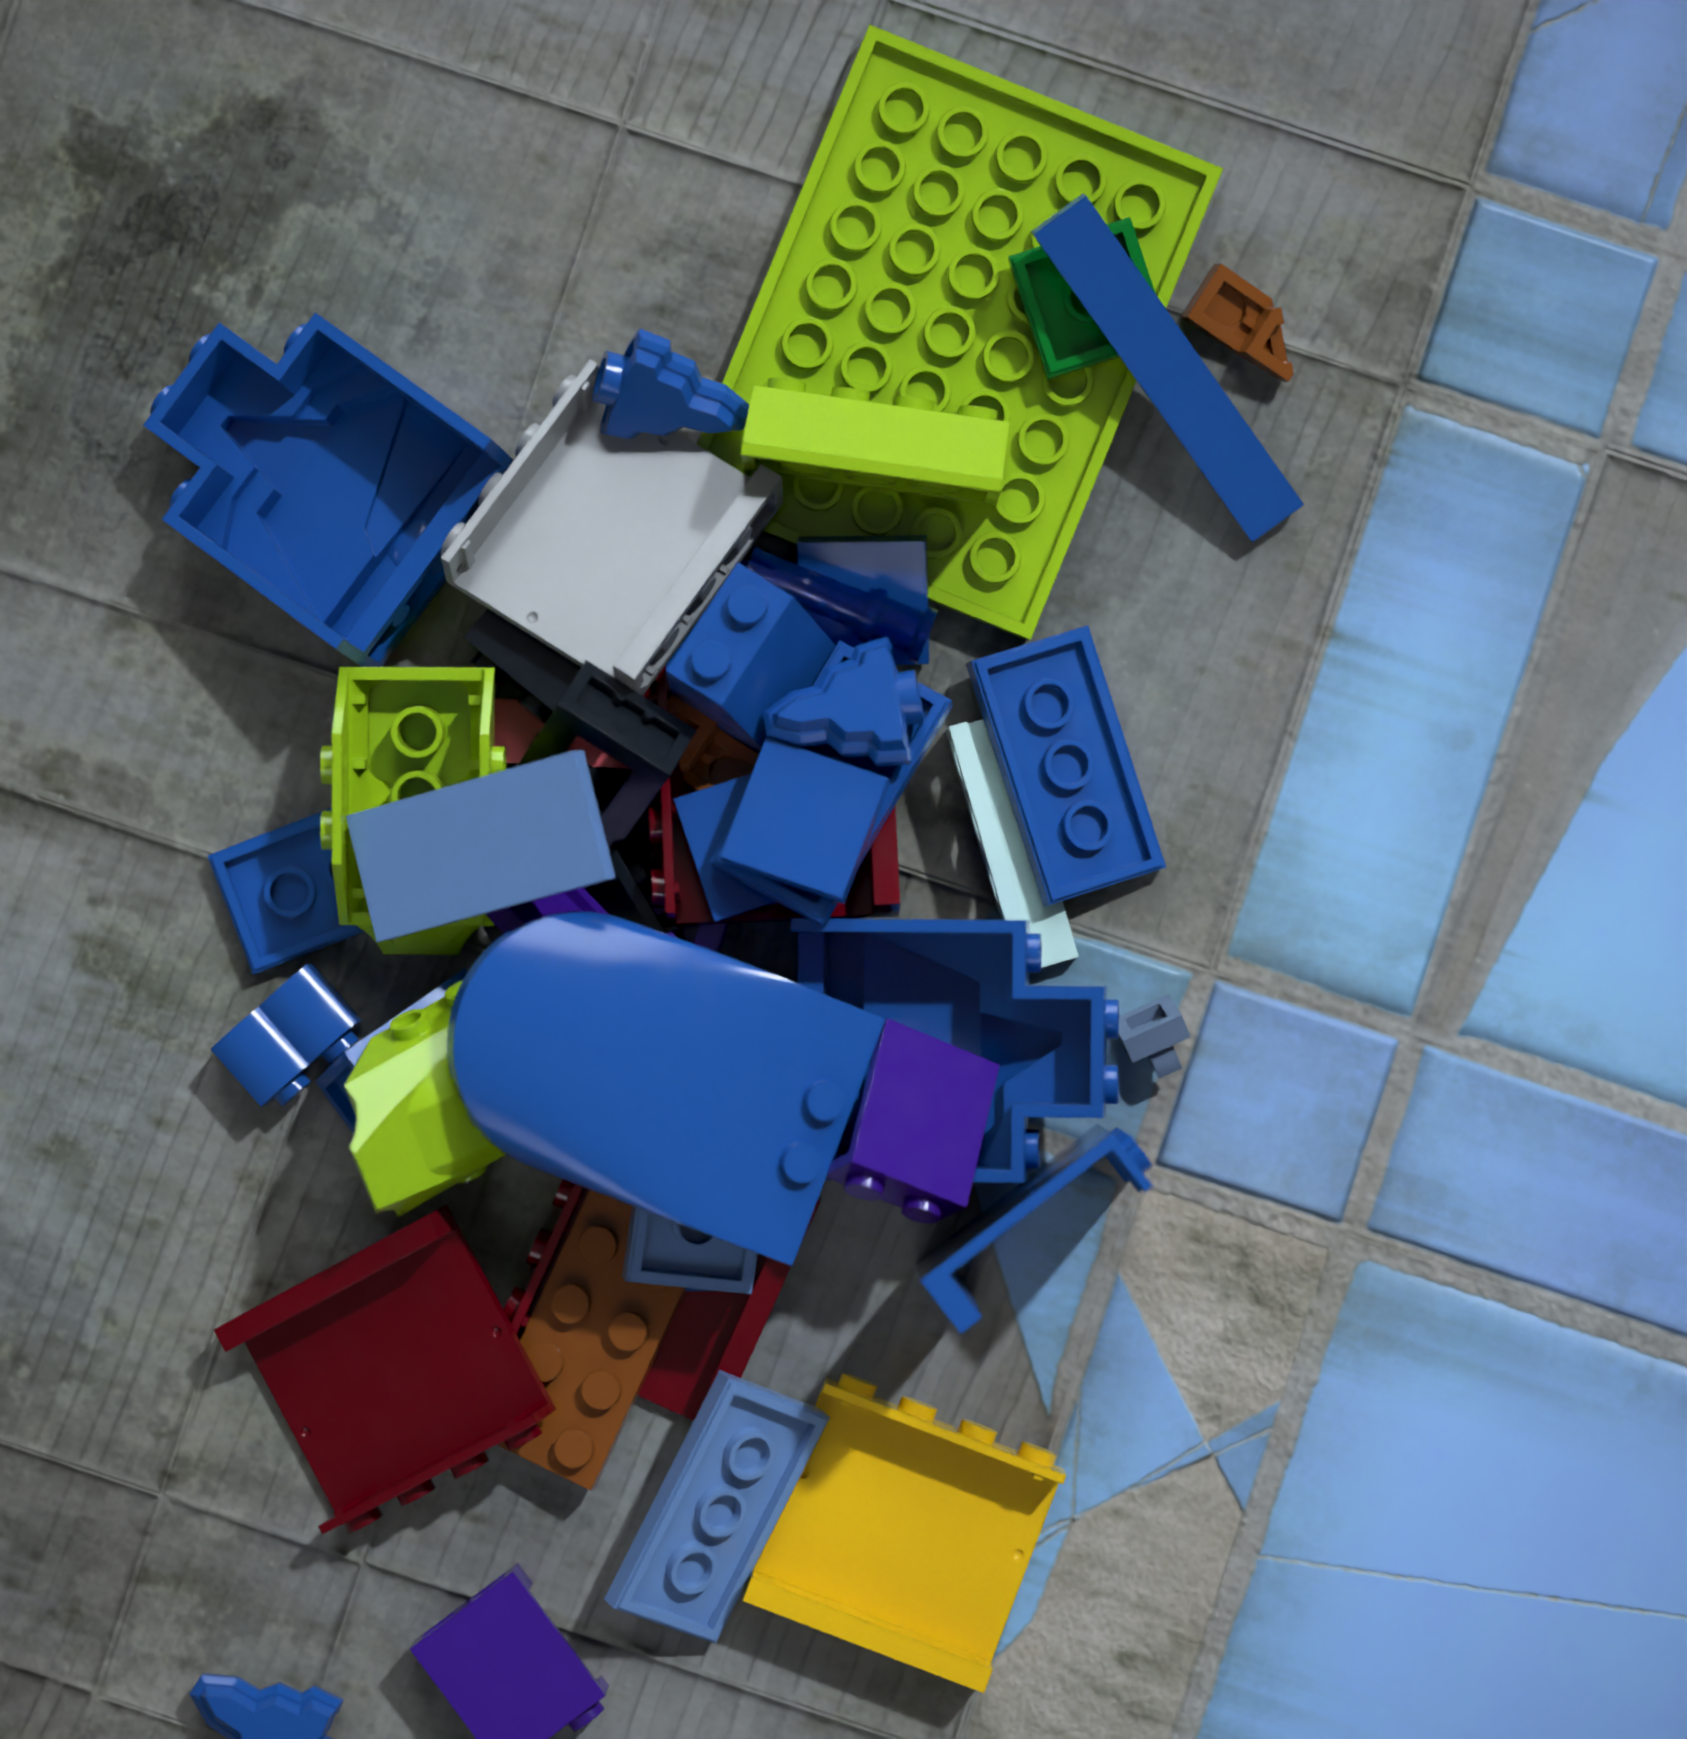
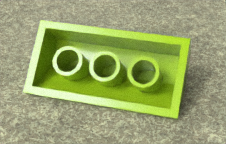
M769 378L767 387L753 385L740 454L745 470L756 471L759 465L762 464L780 475L997 506L1002 487L1010 422L996 420L997 410L980 406L960 405L958 415L933 411V401L910 396H896L895 406L869 402L870 392L848 387H832L831 396L805 393L806 383L785 378Z

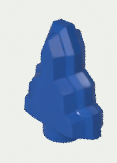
M642 329L636 331L624 355L606 350L598 367L592 393L593 402L606 405L600 424V433L632 439L642 432L668 436L682 428L708 434L741 431L746 425L749 404L727 385L703 378L694 360L672 352L670 340Z
M888 637L855 646L852 658L828 666L817 686L791 691L763 712L766 735L769 738L799 747L828 743L842 757L869 756L877 767L910 764L908 726L924 723L922 702L915 670L898 673Z
M203 1673L189 1694L206 1724L227 1739H333L326 1734L344 1701L342 1698L315 1685L303 1692L281 1682L259 1689L238 1676Z

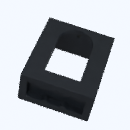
M586 660L540 732L533 739L517 767L567 753V750L578 735L632 769L623 785H620L587 764L607 845L617 849L669 778L697 730Z

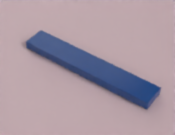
M1082 193L1032 230L1031 233L1251 542H1254L1302 507L1304 504L1087 196Z

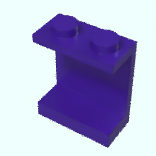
M886 1018L869 1063L870 1069L849 1153L831 1162L826 1178L843 1184L844 1191L855 1198L868 1201L883 1200L902 1208V1215L910 1220L933 1224L967 1208L1000 1065Z
M518 1563L415 1639L410 1647V1651L476 1739H549L567 1724L574 1732L580 1730L605 1709L599 1700L606 1696L609 1684L602 1675L597 1679L593 1677L529 1591L533 1583Z

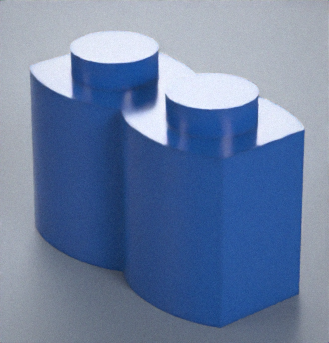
M313 963L306 964L274 991L259 1007L211 1048V1051L261 1107L270 1104L274 1099L284 1107L311 1083L304 1073L318 1060L324 1057L331 1065L343 1052L359 1041L352 1031L363 1020Z

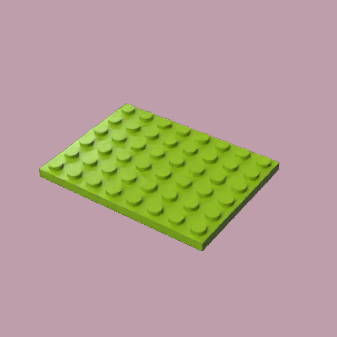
M869 24L722 384L727 385L748 404H750L753 385L767 387L769 378H785L806 383L805 393L831 396L832 387H848L870 392L869 402L895 406L896 396H910L933 401V411L958 415L960 405L980 406L997 410L996 420L1010 422L1001 493L996 506L780 475L783 484V504L762 533L796 547L799 536L927 535L929 601L1030 642L1136 384V380L1119 357L1047 381L1008 263V256L1039 247L1040 245L1031 231L1083 193L1106 224L1128 217L1131 218L1155 293L1164 307L1167 308L1223 168ZM745 427L741 431L701 433L697 442L698 446L750 478L755 472L745 470L742 464L740 454Z

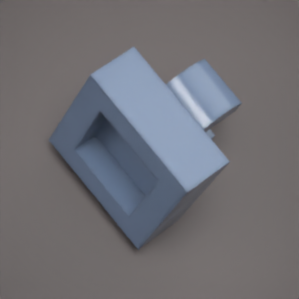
M1169 994L1119 1016L1118 1039L1132 1063L1147 1057L1150 1065L1154 1067L1158 1078L1182 1069L1173 1045L1191 1036L1180 1011Z

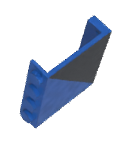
M1097 1123L1029 1175L1026 1182L1016 1185L916 1262L921 1283L960 1334L979 1321L982 1316L975 1297L956 1274L955 1270L1095 1162L1105 1156L1125 1182L1129 1180L1138 1193L1142 1190L1146 1192L1153 1187L1144 1175L1153 1164L1130 1134L1123 1132L1118 1127L1110 1132Z

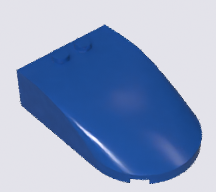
M568 911L544 915L542 918L531 921L512 932L505 933L494 941L475 961L463 979L452 1006L447 1032V1057L450 1076L455 1081L460 1098L468 1112L467 1116L477 1130L491 1144L509 1157L577 1185L793 1266L886 1019L785 978L634 922L607 914Z

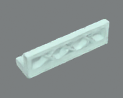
M984 720L971 723L966 721L949 726L945 731L1000 920L1030 921V933L1041 934V968L1079 957L1063 901L1043 906Z

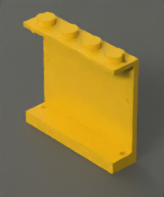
M842 1373L839 1382L825 1378L815 1407L820 1408L830 1418L750 1575L744 1591L743 1601L984 1693L993 1671L992 1659L1058 1484H1064L1067 1476L1064 1468L1054 1465L1057 1458L1056 1454L1037 1445L1022 1441L1017 1451L994 1442L998 1432L982 1424L962 1418L957 1428L934 1418L938 1409L919 1400L902 1396L899 1405L878 1398L875 1396L878 1386L859 1377Z

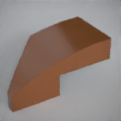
M1214 264L1180 318L1263 371L1283 382H1289L1294 372L1292 362L1287 360L1281 324H1284L1282 308L1274 307L1272 298L1223 264Z
M671 695L667 700L669 713L697 730L679 760L685 786L696 792L753 772L759 756L758 753L722 731L716 721L675 696Z

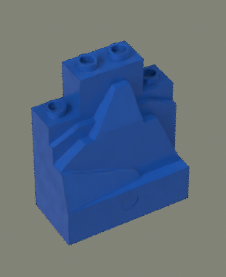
M316 312L307 324L300 325L291 333L284 346V355L277 364L219 322L211 334L204 335L194 345L189 355V364L173 385L165 387L156 396L151 406V415L143 424L144 427L200 467L193 478L185 480L176 488L169 502L170 509L162 520L361 667H382L446 581L441 561V548L445 538L459 522L466 524L479 507L478 499L487 481L497 472L504 474L514 459L487 435Z
M791 918V931L798 932V984L881 1018L894 1020L1000 1065L973 1182L1024 1183L1028 1180V1168L1039 1169L1040 1130L1028 1129V1117L1104 1118L1106 1116V1104H1118L1119 1068L1118 1065H1106L1107 1039L1119 1038V1000L1107 999V986H1029V973H1041L1042 963L1041 934L1030 933V921L828 919L826 925L822 927L807 918ZM868 1065L833 1160L849 1153L870 1065Z

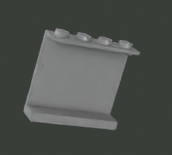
M590 359L578 376L570 374L561 383L552 401L554 408L542 424L533 423L524 432L516 447L515 455L517 457L504 474L497 472L487 481L478 499L479 507L466 524L459 522L451 529L441 548V561L448 584L580 667L587 660L643 696L712 602L737 562H741L783 504L782 477L760 464L750 478L677 432L668 436L642 432L632 439L601 434L600 424L606 405L592 401L598 364Z

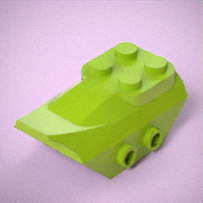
M339 667L332 726V746H322L320 755L322 785H332V811H322L321 848L322 850H332V869L339 925H356L368 933L376 942L346 820L347 815L506 770V748L494 746L495 668ZM483 914L376 943L383 954L459 955L464 943L480 926H494V923Z
M462 981L450 986L445 991V997L429 1006L398 1015L391 1021L390 1028L372 1037L344 1085L357 1117L355 1134L349 1148L376 1213L395 1210L397 1217H400L456 1183H464L478 1178L486 1171L487 1165L506 1155L491 1144L473 1125L467 1116L468 1112L460 1098L455 1081L450 1076L447 1057L448 1024L452 1006Z

